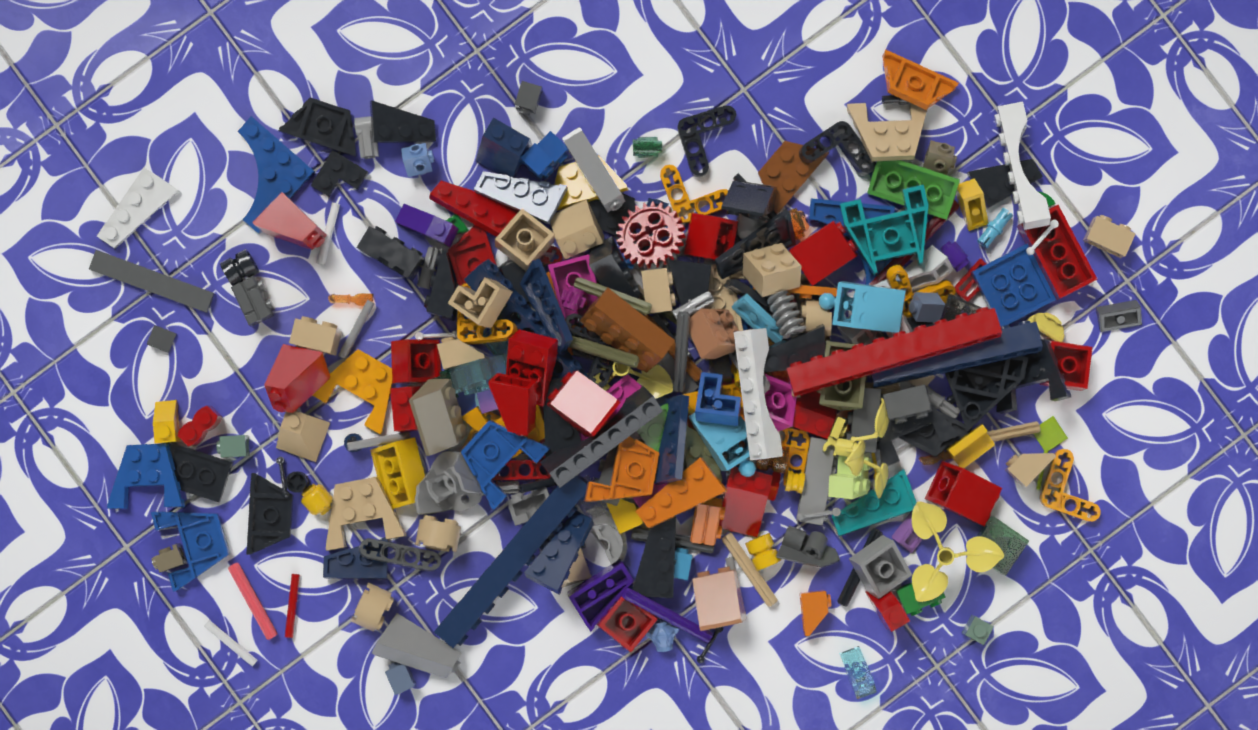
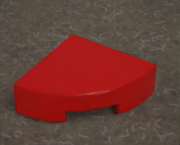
M773 470L772 483L767 499L772 501L776 500L781 478L780 472Z

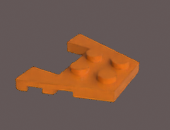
M629 436L617 446L610 486L589 481L584 501L593 502L650 496L653 491L659 452Z

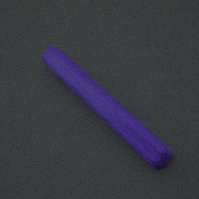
M628 587L624 589L622 597L627 601L706 643L710 642L713 637V633L709 630L700 631L699 625Z

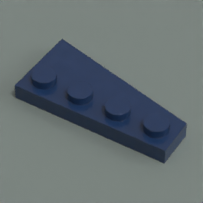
M682 394L670 398L659 448V458L654 480L655 485L682 480L689 396Z

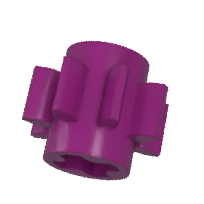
M570 286L568 291L564 289L560 297L564 301L562 306L577 312L579 307L583 309L587 301L583 297L585 292Z

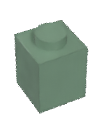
M249 435L220 436V441H217V453L220 454L221 458L250 456Z
M971 615L962 634L984 645L994 626Z

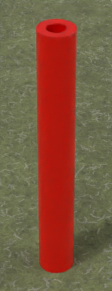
M291 574L285 637L293 638L300 574Z

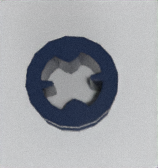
M356 433L347 435L344 439L345 448L347 449L349 439L352 440L351 437H356V440L359 441L363 440L362 436ZM361 449L352 450L350 452H358Z

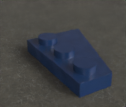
M386 537L380 539L381 541L389 542V539H386ZM368 543L367 546H363V549L366 550L367 554L371 551L378 552L376 556L380 557L379 552L382 545L375 549ZM359 546L324 556V579H387L388 563L362 557L359 553ZM389 547L384 549V556L388 558Z

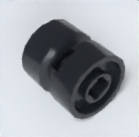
M247 249L235 254V259L228 258L220 263L226 278L232 286L243 282L244 277L251 278L260 273Z

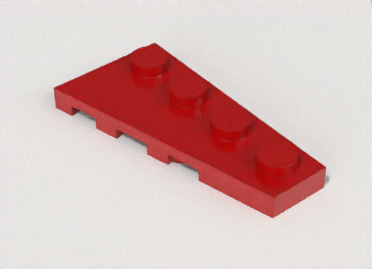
M440 181L429 195L430 200L496 237L519 212L473 190L445 181Z

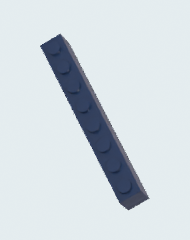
M1023 321L1014 327L1004 325L1001 326V337L871 374L873 387L878 388L1041 352L1043 344L1037 322Z

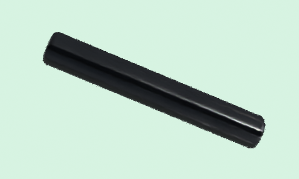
M873 528L863 548L882 536L883 532ZM854 567L837 600L839 604L845 607L849 605L860 582Z

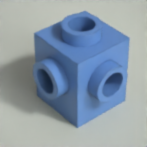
M426 143L414 144L401 149L408 177L432 172L431 163H434L435 160L432 150L428 151Z

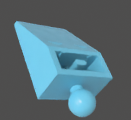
M841 281L838 282L836 298L831 293H824L819 298V305L825 310L835 307L832 325L897 333L900 332L906 290ZM850 289L855 291L854 297L849 296L848 292ZM847 310L852 312L851 318L846 317L845 313Z
M695 412L688 416L721 471H728L737 464H740L739 472L741 475L750 477L755 473V464L746 459L750 455L746 424L741 416L738 426L696 421ZM740 441L745 443L744 448L739 447ZM723 452H726V453H727V459H726V460H725V458H724L723 455H722Z

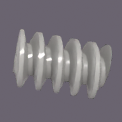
M788 291L778 292L767 299V303L771 305L770 311L774 313L773 318L777 320L776 326L780 328L779 333L783 336V339L797 336L806 329V326H799L804 320L803 318L796 319L800 311H793L797 303H790L794 296H787Z

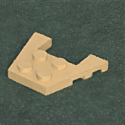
M866 103L847 104V112L853 119V124L861 136V141L871 161L914 160L927 110L910 103L911 120L868 122Z
M378 477L335 484L326 551L347 547L344 525L383 518L386 539L407 536L398 520L396 512L393 511L389 503L390 500Z

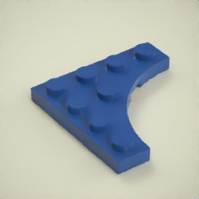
M251 116L237 131L250 146L258 168L257 193L243 221L260 234L262 230L252 222L281 192L291 199L315 171Z
M811 198L808 220L826 225L835 220L837 223L841 222L844 226L840 204L845 202ZM862 203L865 219L892 214L895 206ZM846 232L844 235L848 240H851L849 234ZM857 250L865 272V285H869L890 263V259L876 262L878 273L874 276Z

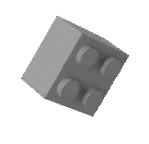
M884 535L849 558L866 591L878 599L912 576L895 542Z

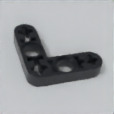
M721 106L679 121L677 126L678 134L690 172L695 177L705 176L709 169L699 134L731 125L736 118V111L732 106ZM724 110L732 113L729 121L726 118L719 119L720 124H716V117L713 113H717V117L722 116ZM702 117H711L713 124L710 127H704L701 124ZM694 119H697L700 130L697 131L696 126L690 128L689 133L681 130L684 123L687 122L688 125L695 124ZM690 142H696L699 145V150L696 153H690L687 150V145ZM702 154V157H699L700 164L705 165L702 173L693 169L696 167L695 159L691 161L690 158Z
M845 121L835 123L805 143L799 150L800 159L805 163H812L836 146H839L856 172L862 176L870 175L876 166V162L871 161L860 138L850 124ZM839 129L845 130L844 133L838 135L836 138L834 137V134ZM822 137L829 139V147H824L821 144L820 139ZM849 144H855L858 147V153H851L848 148ZM816 146L817 150L812 155L807 156L805 154L807 150L809 151ZM861 154L863 155V157L856 160L858 156H860ZM863 163H868V168H863Z
M573 313L565 318L571 335L614 348L602 340L599 341L601 337L598 335L596 338L590 337L585 326L583 329L581 328L584 325L580 322L583 316ZM574 319L577 326L571 328L572 324L569 322ZM594 356L587 378L599 387H604L608 383L614 361L609 360L608 365H603L600 362V357ZM600 370H606L600 373L599 379L602 381L596 383L594 377L599 374Z

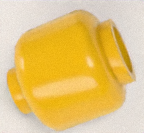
M313 483L301 493L303 496L301 503L312 515L319 513L324 515L332 508L330 504L333 497L321 484L315 485Z

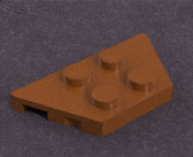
M789 141L782 143L757 173L762 184L777 187L774 212L776 214L782 210L828 156L829 152L812 163H805L799 157V150L803 145ZM813 148L809 151L807 150L805 154L807 156L812 155V153L816 151L817 148Z

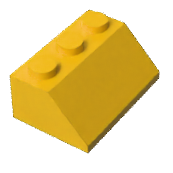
M415 437L371 449L370 452L376 475L390 500L389 503L392 509L414 504L416 486L425 477Z

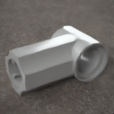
M371 116L355 118V130L359 139L361 159L379 157L378 143H372Z

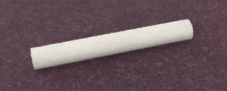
M332 202L324 231L327 236L320 247L317 264L325 265L340 208L338 203Z
M208 620L205 623L204 627L252 667L258 661L213 622Z

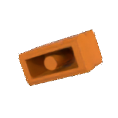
M712 498L705 503L695 506L690 535L692 543L714 546L716 539L721 538L722 526H719V520H724L725 507H722L721 499Z

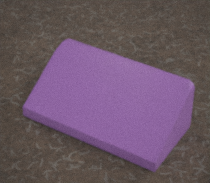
M912 512L908 514L892 535V539L910 553H913L923 540L913 530Z

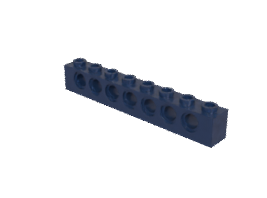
M490 259L477 266L464 279L475 292L485 277L501 283L511 290L512 294L497 319H507L517 326V330L520 329L528 332L533 330L535 334L550 337L537 313L531 309L526 303L525 298L513 288L512 283L501 274L497 265L491 262ZM568 349L560 353L557 350V359L551 380L564 377L568 372L572 373L573 371H579L584 376H588L580 362L572 357Z

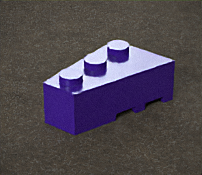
M619 559L569 590L567 595L591 632L600 619L607 614L611 606L622 596L624 589L629 587L634 580L623 561Z

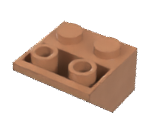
M701 308L690 317L689 333L701 359H716L736 351L734 332L739 330L729 310Z

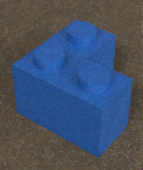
M550 131L538 144L534 143L520 159L522 164L541 181L543 178L547 180L554 173V167L557 163L562 164L569 157L567 154L569 151L566 145Z
M701 372L695 409L696 421L738 426L741 397L721 395L723 388L722 374Z

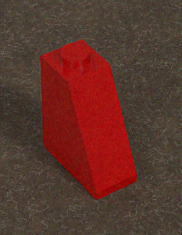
M496 373L489 380V387L507 432L515 433L518 436H528L536 427L537 381Z
M865 591L886 629L892 632L910 622L900 602L891 591L879 599Z

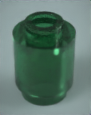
M638 137V139H633V156H638V158H658V153H662V141H658V137Z

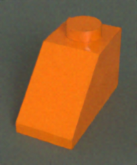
M825 590L799 593L803 633L805 636L811 635L827 615L828 607H831L830 594L826 595Z

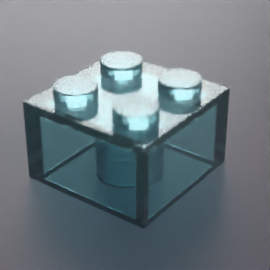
M507 354L481 358L449 369L456 394L464 392L466 396L477 393V389L478 393L489 390V380L496 373L506 374Z

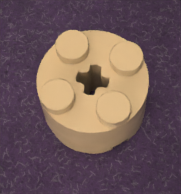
M805 299V302L800 304L801 318H804V322H801L800 326H806L804 331L808 332L815 329L816 326L824 324L825 342L830 341L832 312H830V309L825 310L821 308L819 300Z
M424 515L423 519L419 520L415 545L420 546L423 543L426 546L425 548L447 552L452 548L453 552H457L461 526H458L459 523L456 520L445 519L444 522H440L436 517Z
M368 582L367 588H369V591L364 590L355 609L354 615L357 617L352 616L350 621L374 632L375 629L380 630L385 618L382 614L384 610L389 611L394 597H391V592Z

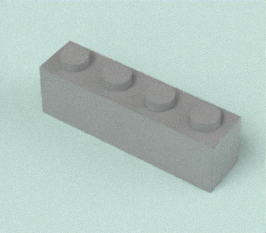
M810 437L804 470V487L802 494H800L797 514L829 511V509H825L827 500H831V497H828L829 475L835 474L836 467H832L833 459H837L838 455L833 456V446H828L825 452L822 451L823 445L827 440ZM828 515L804 518L803 521L799 522L823 525V521L827 522Z

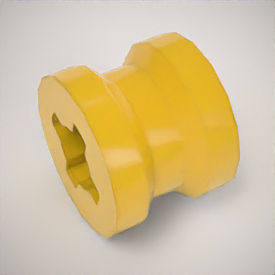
M788 470L785 491L795 490L797 493L802 494L805 473L795 474L793 471Z

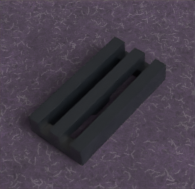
M729 279L724 287L741 297L748 294L761 307H766L768 304L767 297H762L757 291L737 279Z

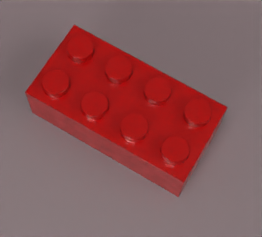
M1059 204L1049 209L1050 221L1057 220L1059 223L1058 227L1049 232L1035 248L1033 254L1056 300L1098 280ZM1023 223L1016 227L1025 244L1028 243L1029 247H1032L1050 225L1024 230Z

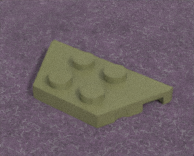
M687 426L683 471L699 458H703L722 482L721 470L696 430Z

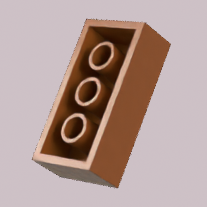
M608 287L591 304L580 319V322L588 330L595 332L606 344H610L615 349L637 355L640 359L637 368L646 373L663 359L675 342L672 337Z

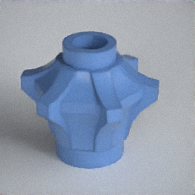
M657 619L652 628L646 633V637L652 640L658 652H666L673 649L674 637L679 630L678 627L672 626L671 623H667L663 619Z

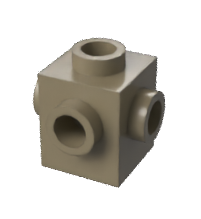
M930 140L923 167L947 175L949 169L954 168L956 163L955 147L947 143Z

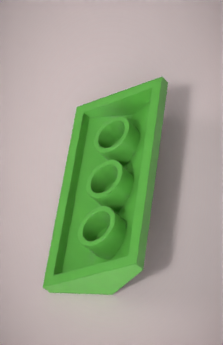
M903 160L877 161L867 193L904 205L902 190L924 185L928 201V214L947 220L960 179Z

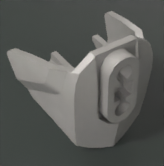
M442 452L435 459L423 480L416 486L415 504L419 515L440 513L450 509L463 512L480 503L483 496L481 486L460 452Z

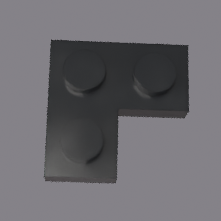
M332 150L312 182L311 187L328 197L331 196L340 180L359 190L369 172Z

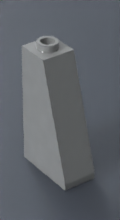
M579 127L564 136L562 140L606 211L619 209L622 203L625 202V199L582 129Z
M396 613L372 651V654L443 678H447L450 672H456L461 664L458 659L462 654Z

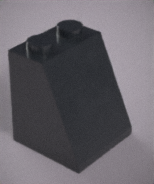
M669 259L668 269L669 272H672L673 286L680 307L688 303L689 299L693 300L708 291L711 265Z

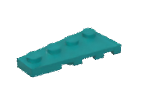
M905 469L887 480L880 499L877 498L874 488L868 494L840 510L839 516L832 515L831 518L838 537L913 511L917 502Z

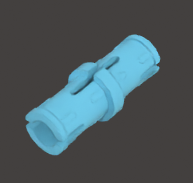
M1002 208L995 219L987 224L988 228L977 239L979 244L982 243V247L987 249L996 236L1001 235L1002 229L1013 217L1012 213L1008 214L1009 210Z

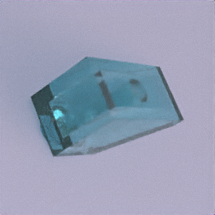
M857 646L839 653L856 699L876 693L872 674L860 647Z

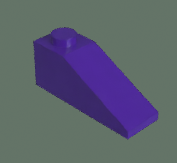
M405 203L395 220V223L449 248L459 231V228L454 224Z

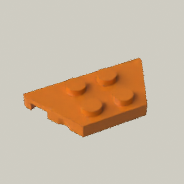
M886 49L882 55L888 93L925 110L953 92L959 84L950 78Z

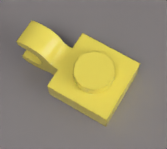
M841 417L836 418L822 451L825 452L828 446H833V456H836V441L838 437L843 438L847 426L844 425L845 419Z

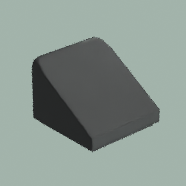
M154 325L147 345L169 353L177 334Z

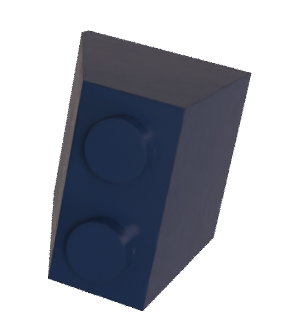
M493 118L482 136L476 162L497 174L515 178L522 166L520 158L532 146L531 139Z

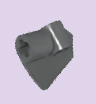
M790 525L776 554V557L820 568L840 561L836 549L827 546L828 539L823 533L816 531L807 535V532Z

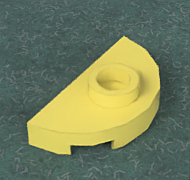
M1037 313L1026 320L1031 323L1037 322L1039 332L1051 340L1063 342L1065 336L1062 322L1055 315Z

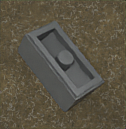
M1137 300L1096 307L1100 332L1142 325L1141 306Z

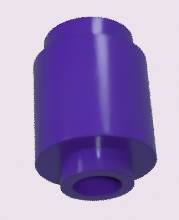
M948 241L940 248L942 253L948 257L956 272L960 271L970 262L967 259L968 255L956 241L953 243Z

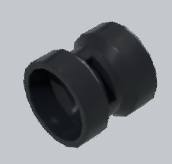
M292 472L286 477L285 485L291 492H303L309 486V478L303 472Z

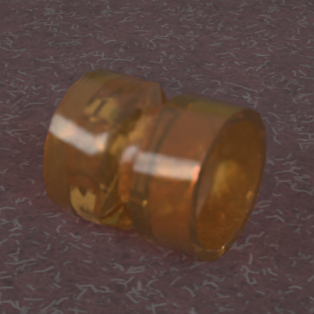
M782 446L783 456L756 460V469L767 471L769 468H772L773 472L785 474L790 447Z

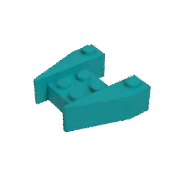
M924 185L902 190L905 211L865 219L861 199L840 204L844 228L874 276L878 273L876 262L916 254L918 266L922 265L928 215V201Z

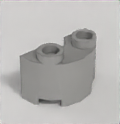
M547 488L531 491L532 493L523 495L520 492L511 496L512 500L507 501L515 526L527 522L549 496Z
M594 525L593 528L598 539L606 540L608 543L605 553L612 565L622 554V536L617 529L610 525Z

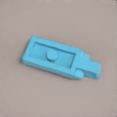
M748 294L734 302L732 309L753 329L766 328L767 336L774 343L782 341L783 336L779 333L780 328L776 326V321Z

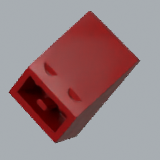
M519 329L508 341L506 375L536 380V405L544 406L557 359L558 339Z

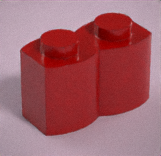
M204 406L195 413L192 421L187 422L180 428L177 436L187 446H196L205 439L208 431L215 429L220 424L222 416L212 406Z

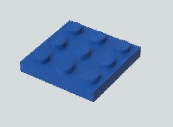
M1028 243L971 272L988 308H995L1000 326L1008 325L1056 300L1034 255L1026 253V249L1029 247Z

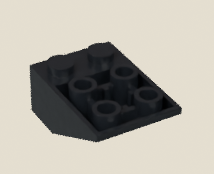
M734 180L721 209L727 210V214L730 215L747 213L749 218H763L774 210L777 187Z
M442 250V254H438L435 266L438 269L436 275L433 274L431 277L430 287L432 291L431 295L426 296L424 307H426V312L430 315L454 321L457 309L449 305L448 302L457 287L449 254L446 250Z

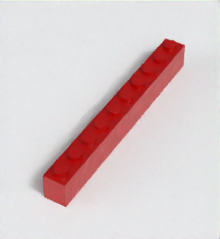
M983 307L971 315L967 313L955 316L954 320L947 321V319L936 321L935 325L930 327L921 325L914 328L913 332H897L893 334L892 338L885 339V337L874 339L873 343L864 345V343L852 346L851 350L844 351L839 349L831 352L830 356H815L810 359V362L803 364L802 361L794 362L787 368V375L794 397L1001 337L1002 329L995 308L988 309V307Z

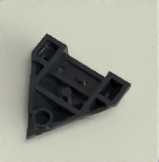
M1018 356L945 373L967 431L1024 379L1028 357Z

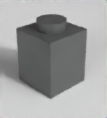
M521 81L514 104L519 113L530 115V113L536 114L543 91L542 86Z

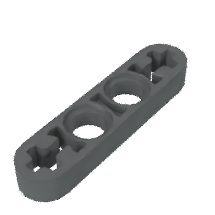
M368 538L359 545V553L366 559L424 571H434L441 564L440 556L433 551ZM370 543L372 548L378 549L379 545H382L379 552L380 557L376 556L378 553L376 551H371L367 554L363 546H367ZM387 547L393 548L395 550L394 558H386L384 556V549ZM408 551L413 552L416 555L415 562L408 563L404 558L405 553ZM420 553L423 554V559H429L430 556H433L436 564L429 567L428 562L422 561L421 565H418Z

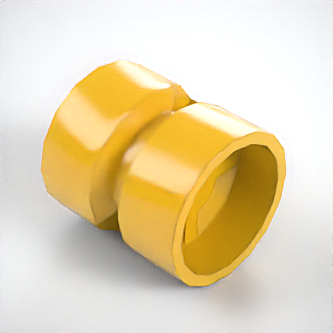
M770 533L745 543L749 554L754 556L752 562L756 571L781 561L780 558L776 557L777 549L772 548L774 542Z

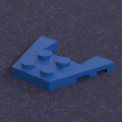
M489 420L464 447L461 454L480 484V488L483 494L486 495L489 505L495 510L508 495L492 479L520 449L535 463H538L550 448L526 436H518L515 433L507 432L506 427Z
M169 444L126 446L107 509H128L129 487L164 486V507H185L184 499L181 498L180 483L176 480L174 472L176 469Z
M151 512L156 531L175 525L178 526L188 561V568L168 573L173 592L178 591L230 555L219 514Z

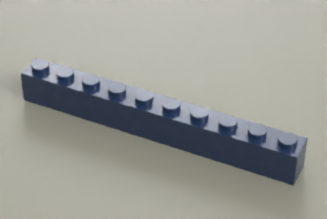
M578 474L559 488L557 486L436 628L434 633L452 648L457 644L461 646L469 637L466 635L469 629L475 630L482 622L480 619L481 615L484 612L488 614L496 605L493 601L498 596L502 598L509 590L507 587L511 580L516 582L523 572L520 569L525 564L529 566L537 557L534 555L537 549L543 550L550 542L548 536L552 532L556 534L564 524L561 521L565 516L570 518L578 509L575 505L579 500L584 502L588 481Z

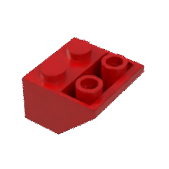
M691 213L683 254L715 261L717 257L734 246L739 221Z

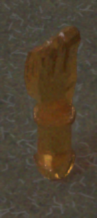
M360 293L355 296H351V294H331L328 296V301L333 304H350L352 302L357 306H364L367 300L373 302L374 294Z
M945 451L937 457L930 455L926 457L921 456L918 459L923 465H932L940 460L946 461L953 458Z

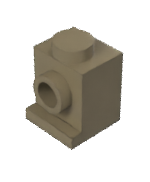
M180 543L172 545L173 550H171V547L159 550V555L151 558L154 568L158 569L159 573L187 563Z

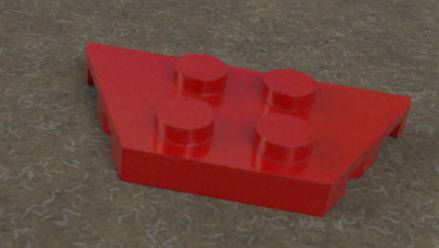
M476 225L448 249L454 273L460 286L465 284L464 279L487 259L496 264L486 231Z

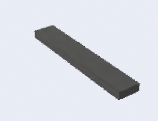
M95 250L89 266V270L208 313L215 295L213 292Z

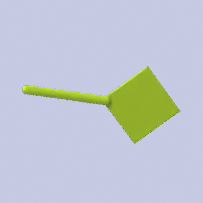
M1054 416L1039 424L1040 432L1033 434L1043 448L1044 453H1048L1049 450L1068 439ZM1044 469L1039 474L1037 490L1041 488Z

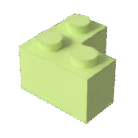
M864 452V460L872 463L871 458H869L870 452ZM838 455L837 473L829 475L828 497L855 499L868 494L871 486L870 479H868L871 467L863 464L859 476H854L850 468L844 463L848 457Z

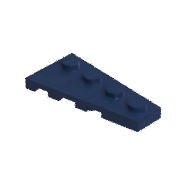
M533 260L520 285L549 336L558 339L557 350L560 353L568 349L573 338L541 260Z
M575 511L524 572L526 577L560 595L564 580L568 579L569 570L579 556L578 551L584 545L594 525L593 519Z

